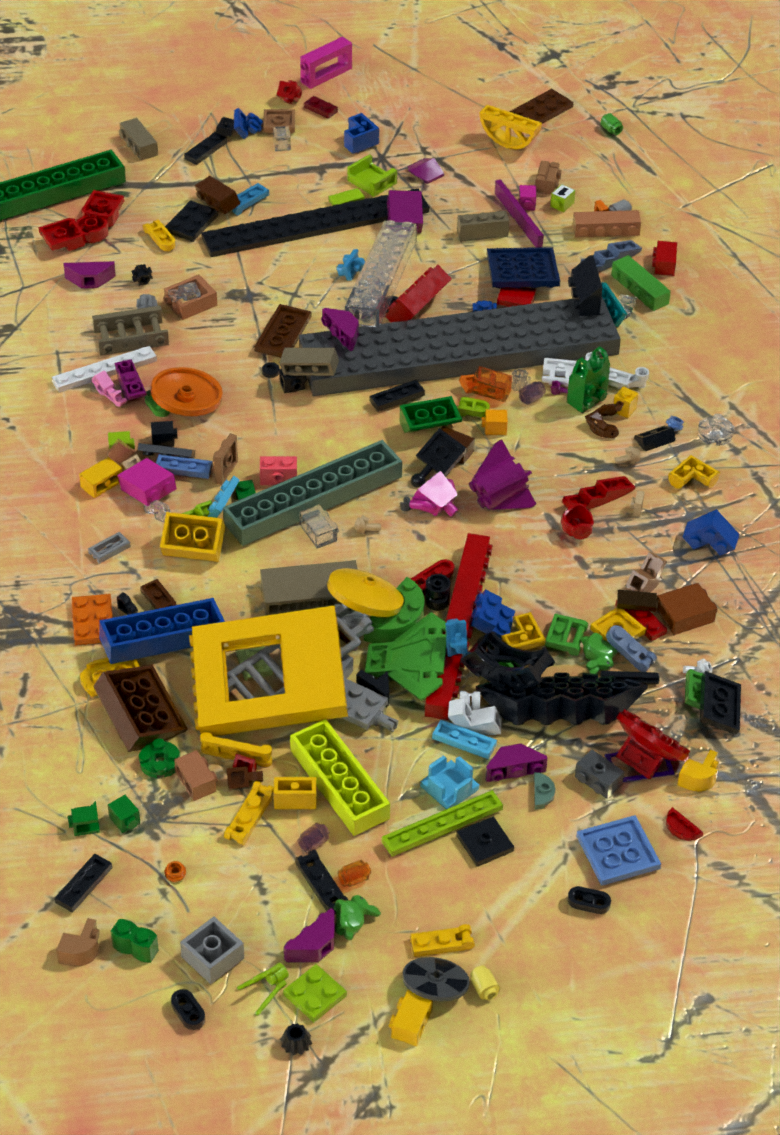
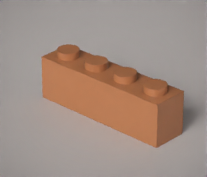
M639 210L574 212L572 226L575 237L638 236L641 230V218Z

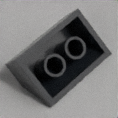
M589 255L571 270V277H568L571 297L574 298V308L578 310L579 316L600 315L603 287L594 256Z

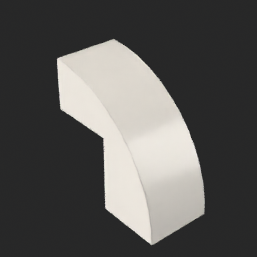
M465 698L449 701L448 717L455 725L482 735L501 734L502 717L495 706L471 710Z

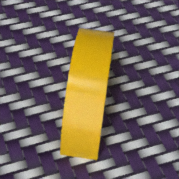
M486 105L479 112L481 124L488 136L497 144L508 149H522L526 147L540 133L542 127L541 122L490 105ZM502 126H506L505 132L501 129ZM511 128L519 138L511 136ZM522 132L529 134L530 136L526 138Z

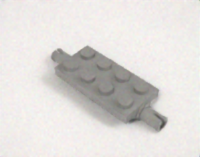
M344 678L348 717L341 718L366 730L371 725H380L394 732L398 726V720L383 713L385 706L388 704V698Z

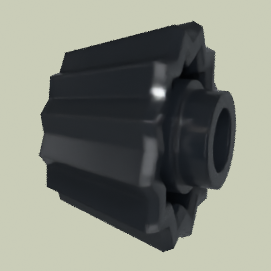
M298 1023L287 1026L280 1039L282 1041L281 1047L285 1049L286 1053L302 1055L304 1051H309V1046L312 1044L310 1040L311 1035L303 1025Z

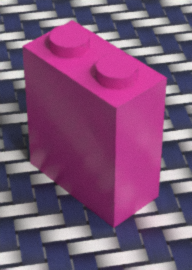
M148 458L118 474L121 490L146 506L153 504L177 489L174 474Z

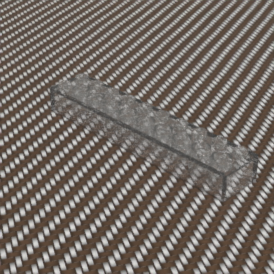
M393 220L383 222L345 305V311L352 313L359 321V326L380 327L417 242V224L395 222Z

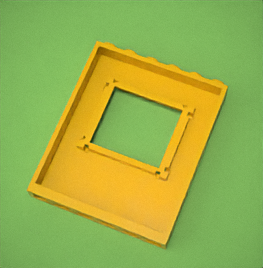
M335 606L192 627V635H189L190 646L193 647V651H190L191 662L194 663V668H191L193 680L196 682V684L192 685L194 697H197V701H194L193 705L195 714L198 713V718H195L196 731L200 730L201 734L203 732H210L212 736L324 719L348 717ZM280 644L285 694L229 702L226 652Z

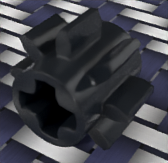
M145 264L136 265L134 270L131 271L133 281H138L139 285H146L150 282V279H153L151 267L146 268Z

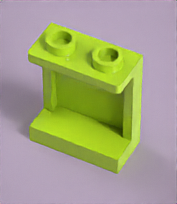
M369 154L347 167V180L375 197L397 184V170L391 168L388 171H384L373 164L372 155Z

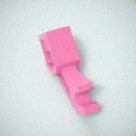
M105 370L94 375L91 381L100 395H105L118 407L126 404V397L123 399L121 396L122 391L115 390L114 383Z

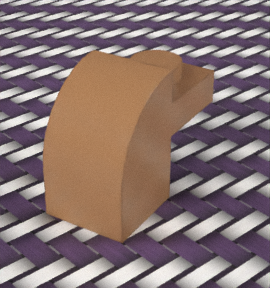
M648 552L641 569L632 571L625 587L632 591L652 592L663 578L660 575L667 561L653 552Z
M87 918L81 936L63 932L56 950L59 964L83 966L89 964L99 954L98 939L100 930L97 929L95 919Z

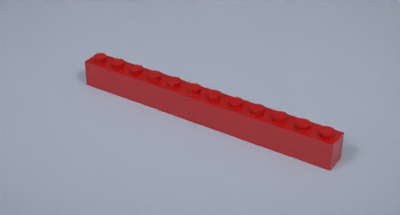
M471 533L467 534L446 618V623L447 620L456 618L459 621H466L467 641L472 639L473 627H471L473 617L471 615L476 607L475 599L477 595L483 592V585L481 583H485L486 572L484 570L488 569L490 558L487 557L492 555L493 545L490 544V536ZM467 642V652L469 651L470 642ZM446 649L444 674L437 676V678L443 679L441 687L426 698L425 717L449 720V701L458 697L459 686H457V683H461L463 671L460 670L465 668L460 658L464 654H455L448 657Z

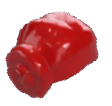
M574 503L564 511L561 517L563 531L567 535L581 540L588 538L592 534L594 520L591 512L584 504Z

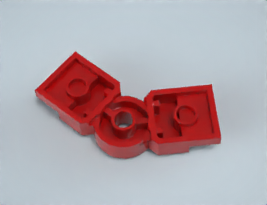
M93 190L82 208V217L77 221L73 218H67L38 227L39 233L52 251L63 247L71 251L84 247L86 242L95 243L102 241L108 236V227L114 226L119 217V210L125 201L124 196Z

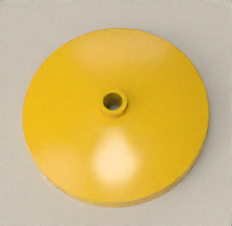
M351 568L337 569L330 574L327 581V588L336 600L366 615L391 617L400 612L404 603L402 594L394 585L366 571Z

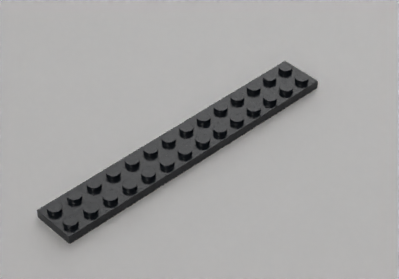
M411 189V190H408V191H420V190H419V189ZM388 195L201 232V238L210 257L385 222L388 221ZM422 195V211L424 214L429 213V206Z

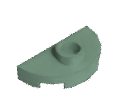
M534 772L535 809H543L545 805L554 800L556 789L554 782L548 776Z

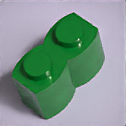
M118 919L111 929L112 946L123 954H132L134 958L141 962L151 963L159 951L157 935L148 928L137 927L136 924L126 919Z

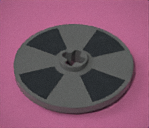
M436 957L414 959L406 964L402 974L403 982L411 992L433 1001L458 999L466 994L470 983L468 974L459 965Z

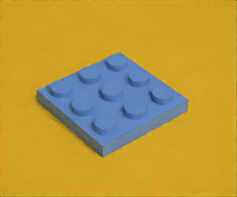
M636 815L577 831L576 837L601 886L661 869V862Z

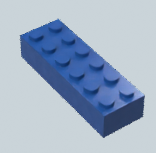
M214 598L99 620V638L110 664L192 648L189 635H192L193 626L225 622Z

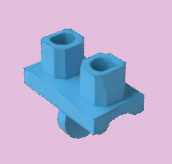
M353 249L351 254L344 255V264H339L336 268L338 275L346 276L347 281H352L357 271H364L367 266L364 258H359L358 249Z
M457 618L447 620L445 630L448 657L455 654H466V621H459Z

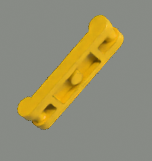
M203 732L200 735L202 743L201 752L203 754L230 760L235 759V754H240L256 759L258 766L269 767L272 765V747L270 745L256 746L250 743L212 736L210 732Z
M254 782L252 790L230 826L226 828L224 832L225 839H234L238 844L245 845L274 797L273 786L269 785L267 787L262 782ZM259 793L265 794L263 797L258 796Z

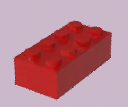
M439 265L435 268L430 267L423 273L424 275L414 282L416 286L412 284L405 293L395 300L397 304L393 302L387 308L389 312L385 317L391 323L411 320L452 278Z

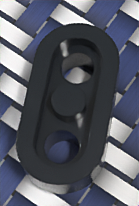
M580 886L573 887L568 892V904L574 909L604 914L611 907V897L606 892Z
M180 989L175 991L171 996L173 1010L186 1028L190 1030L200 1029L205 1024L203 1008L189 990Z

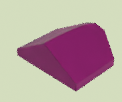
M423 158L407 167L410 173L424 180L426 184L444 176V172L435 158Z

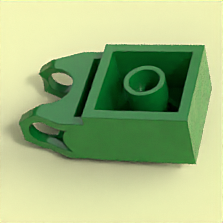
M602 347L596 348L588 361L584 360L583 357L577 360L573 372L569 376L567 403L581 413L591 409L594 405L607 398L610 362L606 350Z

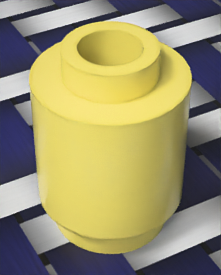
M483 965L474 968L470 973V980L480 999H494L498 995L500 986L491 970Z

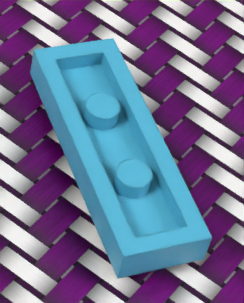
M233 476L229 481L227 479L220 487L221 490L214 498L216 502L213 501L208 508L210 513L207 517L217 518L240 479Z
M440 720L432 733V739L488 760L497 745L496 739L444 720Z

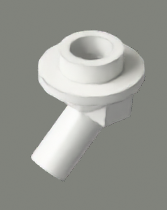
M705 659L697 661V667H683V673L685 674L689 669L702 674L705 671L712 673L711 663Z

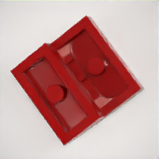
M524 287L501 288L497 298V305L511 307L533 304L537 290Z

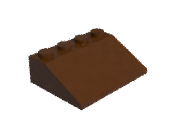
M153 665L105 671L93 686L128 752L142 750L155 739L161 738L165 741L188 730Z

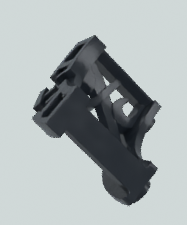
M492 631L480 637L473 647L460 658L462 663L473 674L490 681L489 684L501 688L516 687V689L529 688L539 684L542 681L540 678L546 668L555 664L554 659L545 647L537 650L516 649L504 643ZM498 662L512 663L514 667L502 666Z

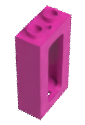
M342 36L300 56L301 83L312 89L351 70L352 42ZM338 57V62L315 73L317 66Z

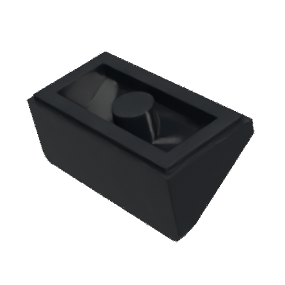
M661 426L634 436V439L644 451L675 442L676 440L674 429L668 426Z

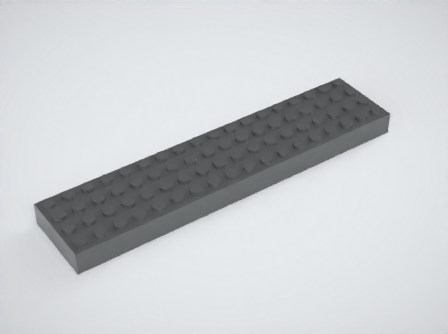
M573 298L359 326V335L353 351H349L346 346H343L341 341L336 336H333L331 331L299 335V348L336 349L339 362L334 376H307L312 395L320 396L401 385L414 380L422 382L544 365V358L576 361L581 357L585 359L587 353L593 352L599 346L606 350L608 356L619 355L621 338L603 298H601L600 315L579 316L578 310L574 308Z

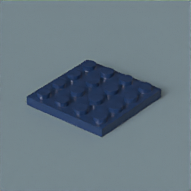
M553 247L487 248L492 288L560 287V277Z

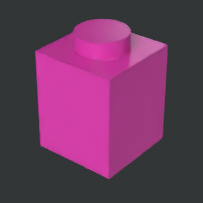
M520 185L519 204L524 210H535L536 185Z

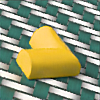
M690 455L668 474V480L677 489L682 488L693 478L712 488L717 483L720 472Z
M531 612L513 616L512 620L517 631L502 635L504 643L520 650L541 647L546 643V639Z

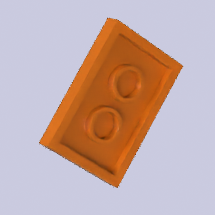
M111 594L72 597L75 646L101 643L99 638V620L113 618Z

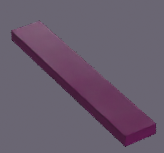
M501 179L495 180V195L536 248L543 247V233Z

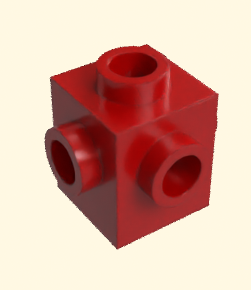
M280 80L276 96L289 104H292V102L298 103V99L302 96V88L295 81L289 80L285 82Z

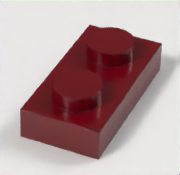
M315 96L304 102L305 109L327 119L338 112L337 106Z

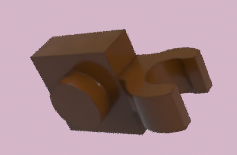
M247 766L227 768L228 790L249 788V782H263V771L248 772Z

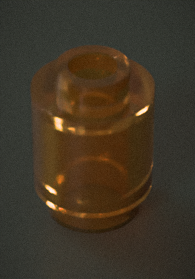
M360 859L343 866L337 873L342 886L351 887L369 880L371 869L367 862L364 863Z

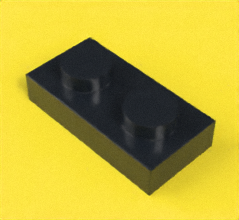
M222 117L216 127V133L223 137L231 136L235 130L234 119Z

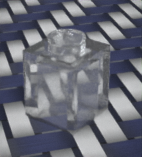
M289 126L273 127L275 151L291 150Z

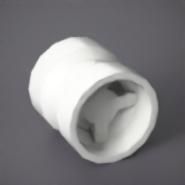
M460 691L459 699L465 698L472 710L480 709V691H474L473 693Z

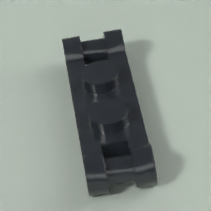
M315 849L309 851L306 856L300 855L295 858L298 869L326 912L330 908L334 910V901L338 899L348 900L320 860ZM312 862L313 866L308 867L306 865Z

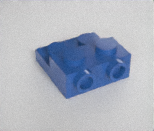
M485 589L475 599L476 607L471 615L473 617L471 626L486 634L492 631L502 640V635L511 632L515 610L501 604L502 597Z

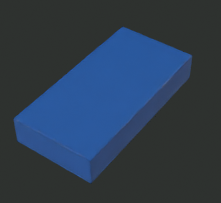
M240 108L234 110V129L245 139L248 137V125L246 124L248 118Z

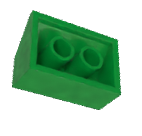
M452 396L400 405L399 422L404 433L457 424L462 422V417Z

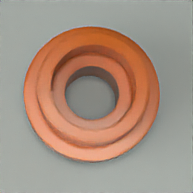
M172 861L165 868V877L171 882L181 881L186 876V868L181 862Z

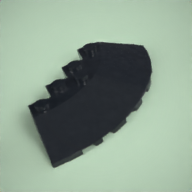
M563 672L555 673L554 676L549 677L540 676L542 681L529 688H501L487 682L476 686V691H480V695L491 706L496 707L500 716L504 720L512 722L513 725H523L524 722L531 719L539 721L543 725H551L560 719L566 720L572 725H579L588 719L598 721L599 724L607 725L617 720L616 717L619 712H623L624 709L628 710L647 690L648 685L626 679L625 682L616 681L615 676L598 678V674L582 673V677L570 676L569 673Z

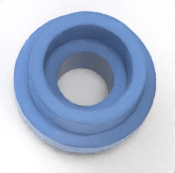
M670 416L666 420L668 427L673 428L674 431L683 429V420Z

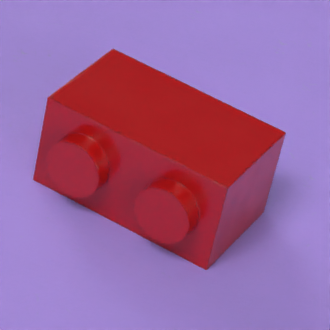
M657 241V247H653L652 267H655L654 274L675 275L678 242Z

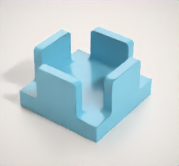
M444 755L429 765L428 776L420 783V787L445 809L463 802L477 792L480 785L473 779V768L459 756L456 758V763L452 760L447 762V758Z

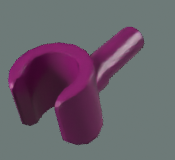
M552 381V386H550L552 394H568V389L561 387L559 381Z

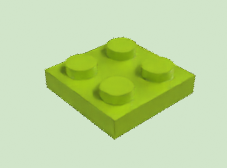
M315 964L283 990V995L315 1023L347 997V991Z

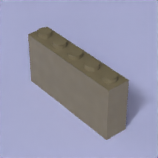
M356 560L260 569L265 615L334 606V604L341 605L329 592L327 581L330 574L337 569H357Z

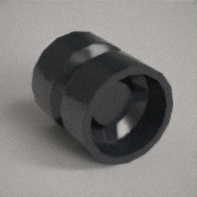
M434 574L426 579L425 604L429 609L440 611L448 607L450 603L451 582L447 576Z

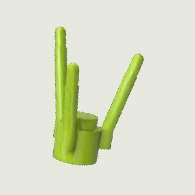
M279 962L267 971L237 986V990L248 987L266 978L270 985H277L255 1012V1015L258 1016L279 990L287 985L285 979L289 977V973L286 967Z

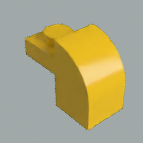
M710 750L703 764L688 759L679 773L677 786L695 792H702L712 788L716 783L719 762L716 761L718 752Z

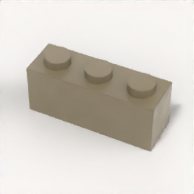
M138 118L120 122L119 135L121 139L125 140L127 146L132 149L135 156L137 155L141 161L158 156L157 141Z
M496 211L458 215L457 233L460 241L508 237L509 218L507 212Z
M284 348L279 363L283 375L334 376L339 359L335 348Z

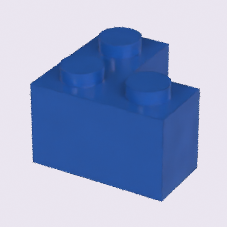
M363 113L348 118V129L344 130V147L352 154L379 144V127Z
M717 509L688 521L683 534V539L693 549L709 543L720 556L735 550L739 538V533Z

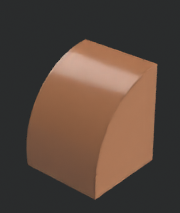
M118 438L107 452V456L120 464L132 457L136 451Z

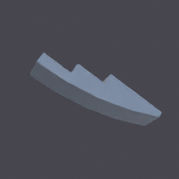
M632 240L609 243L606 250L595 251L594 253L597 270L608 269L612 267L614 261L627 255L633 257L641 252L642 248Z

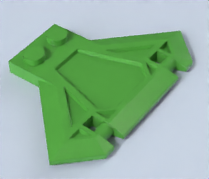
M430 612L394 641L369 644L365 672L373 675L374 678L381 677L385 672H388V677L423 701L441 687L443 679L437 678V676L444 674L446 634H442V632L446 631V622Z

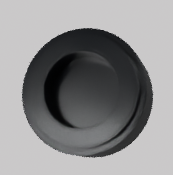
M268 362L263 365L262 374L267 378L277 377L280 367L274 362Z

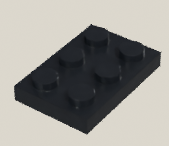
M190 200L165 227L172 235L194 242L201 232L217 218L218 211Z
M705 671L701 679L700 722L736 735L740 731L741 684Z

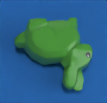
M593 633L589 637L584 636L581 638L585 657L591 660L586 664L591 674L610 670L614 666L612 659L617 655L618 651L610 643L603 640L600 634Z
M355 895L351 900L346 901L338 899L334 906V910H336L335 933L343 935L345 939L350 941L363 926V915L367 914L378 917L381 912L377 907L369 905L366 899L359 895Z

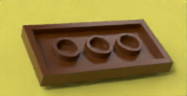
M550 89L509 112L543 124L571 109L574 102L557 91Z
M279 304L255 344V352L281 358L284 348L295 347L299 340V335L303 333L312 317V311Z

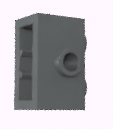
M591 750L576 763L575 777L581 783L591 787L597 794H601L608 799L623 785L625 771L594 750Z

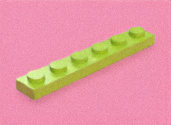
M491 790L384 835L381 842L390 856L393 857L503 810V804L494 791Z

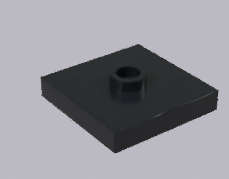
M494 816L461 829L456 833L457 838L476 866L514 851V845Z

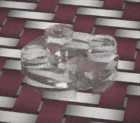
M714 414L699 421L698 436L707 444L713 442L721 446L732 440L735 428L722 414Z

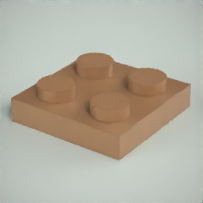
M264 109L263 133H295V109Z
M230 433L226 440L222 441L220 449L213 455V462L215 463L214 475L217 484L222 485L238 463L237 435Z

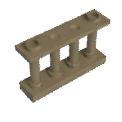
M161 306L92 316L94 333L101 332L102 340H98L100 356L133 351L147 346L153 348L169 345L168 330H161L159 323H163ZM152 325L154 332L144 333L142 326ZM135 327L137 334L127 336L125 329ZM118 330L120 337L109 338L108 331Z

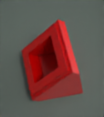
M235 754L232 768L247 766L248 772L256 771V759Z

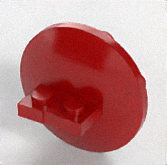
M624 709L623 712H619L616 718L627 733L628 738L615 757L628 766L635 768L637 772L646 778L652 779L664 759L687 762L690 758V750L679 745L677 740L665 735L657 727L640 720L641 718L634 713Z

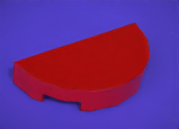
M672 807L668 811L666 825L673 836L686 841L697 840L703 837V831Z

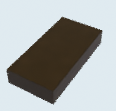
M618 590L617 608L656 612L657 593Z

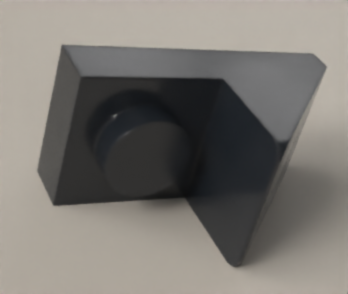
M363 670L359 671L356 674V683L387 697L388 704L385 706L387 708L389 706L388 672H385L376 680L373 675Z

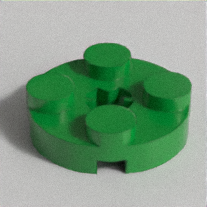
M161 738L155 739L152 743L147 744L139 753L142 772L152 778H158L157 775H164V777L173 775L175 773L174 759L180 757V751L170 742L164 741ZM162 757L164 760L156 761V758Z

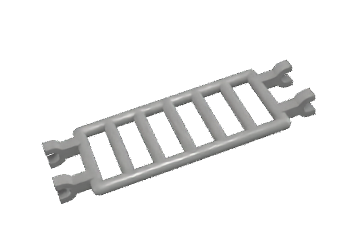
M341 603L340 606L335 608L338 628L351 641L341 648V657H343L361 644L359 637L374 631V628L371 626L372 621L367 616L361 620L359 625L350 629L340 618L346 614H352L355 610ZM280 644L266 646L227 672L229 692L236 688L245 699L254 698L236 677L246 670L268 696L285 694L284 687L275 692L252 666L263 659L284 683L283 670L269 655L278 648L281 650Z

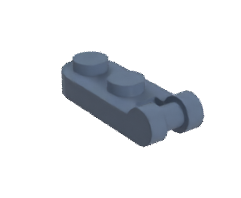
M612 626L607 631V641L640 672H647L650 664L656 661V655L651 651L648 652L622 627Z

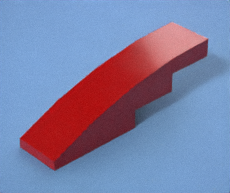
M626 476L597 480L595 486L580 488L578 494L564 496L562 503L566 508L574 503H581L589 510L635 490V486Z

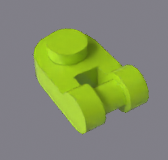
M462 397L457 409L461 417L465 415L485 417V410H490V405L484 400Z

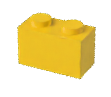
M107 457L79 474L80 487L95 499L120 484L118 474L123 472L122 467Z
M274 777V809H316V777Z
M407 989L405 996H401L398 1001V1012L396 1015H392L389 1028H391V1038L417 1046L433 1010V1000L422 998Z

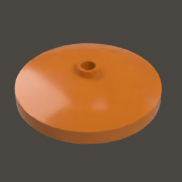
M187 367L169 368L159 372L152 380L150 391L153 400L161 408L182 416H201L213 412L219 407L223 393L221 385L214 377L203 371Z

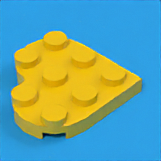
M108 657L94 660L88 663L86 668L80 673L81 685L90 696L95 697L97 693L93 686L103 672L140 667L137 659L110 664Z

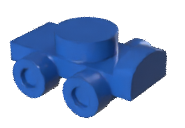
M250 112L247 115L248 120L246 124L248 125V131L256 134L257 131L260 132L262 130L263 120Z
M477 301L472 303L473 312L497 309V303Z

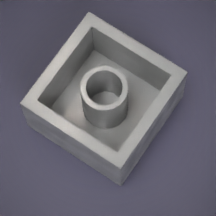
M212 917L180 942L181 957L210 984L244 959V943L215 917Z

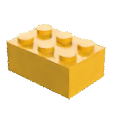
M166 512L160 542L162 555L219 562L225 532L224 521L221 518Z

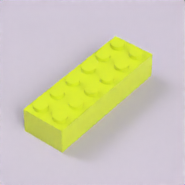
M326 719L290 735V751L309 777H316L317 788L353 836L390 819V802Z

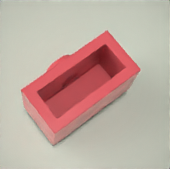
M260 456V485H277L297 476V456Z

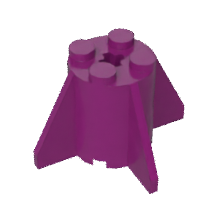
M502 439L494 443L472 478V481L469 482V487L473 492H476L478 496L477 501L481 508L486 507L489 510L531 508L536 505V502L526 482L529 481L527 476L531 475L532 472L531 470H524L520 463L515 464L513 462L515 458L510 455Z

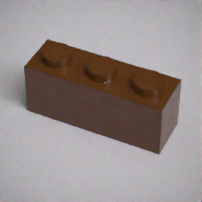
M208 176L195 185L198 199L206 202L208 206L214 207L216 211L227 214L240 205L236 192L212 176Z

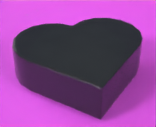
M122 592L117 596L119 610L126 615L138 613L137 607L126 593Z

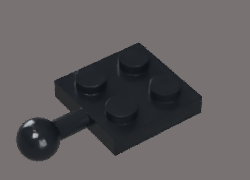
M439 428L416 454V457L426 466L420 473H416L411 477V484L414 487H421L425 484V478L432 469L437 473L441 471L446 477L466 454L467 448Z

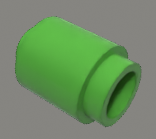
M608 113L601 118V126L610 134L619 135L622 132V122L613 114Z

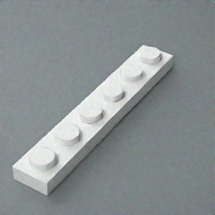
M147 346L53 376L52 382L60 393L91 383L94 375L104 370L108 376L116 375V362L132 359L135 368L156 362L157 356L151 347Z

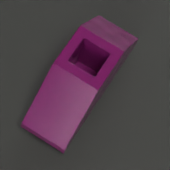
M115 261L64 263L65 278L80 288H99L116 277Z
M323 308L322 324L331 331L333 336H336L341 341L343 346H346L349 351H353L359 335V321L350 311Z
M132 359L116 362L115 369L123 397H126L127 401L146 396V391Z
M521 743L500 747L486 766L485 780L486 782L500 781L531 775L534 772H546L548 758L546 755Z
M332 908L325 913H321L315 922L310 926L304 927L297 937L290 939L285 944L284 960L287 963L320 962L334 950V910Z

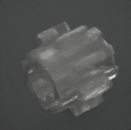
M519 368L511 373L509 384H511V388L514 391H525L528 389V384H531V377L528 376L526 370Z

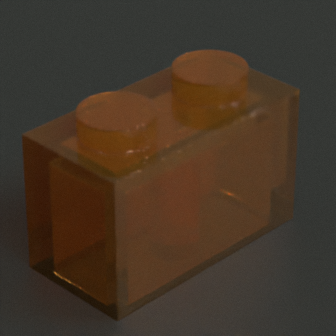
M479 366L473 376L472 393L505 402L511 392L512 376Z

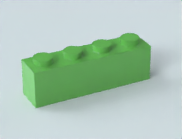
M629 255L612 263L611 275L613 278L619 281L652 311L669 304L671 291Z

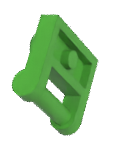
M554 614L546 637L545 647L566 651L572 656L579 655L581 638L584 632L587 631L588 623L585 620ZM573 627L577 631L573 643H570L567 640Z

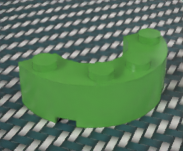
M406 577L396 588L404 599L403 606L397 615L391 617H370L372 621L371 626L374 628V631L364 634V641L369 643L392 642L424 618V595L421 588L413 580Z

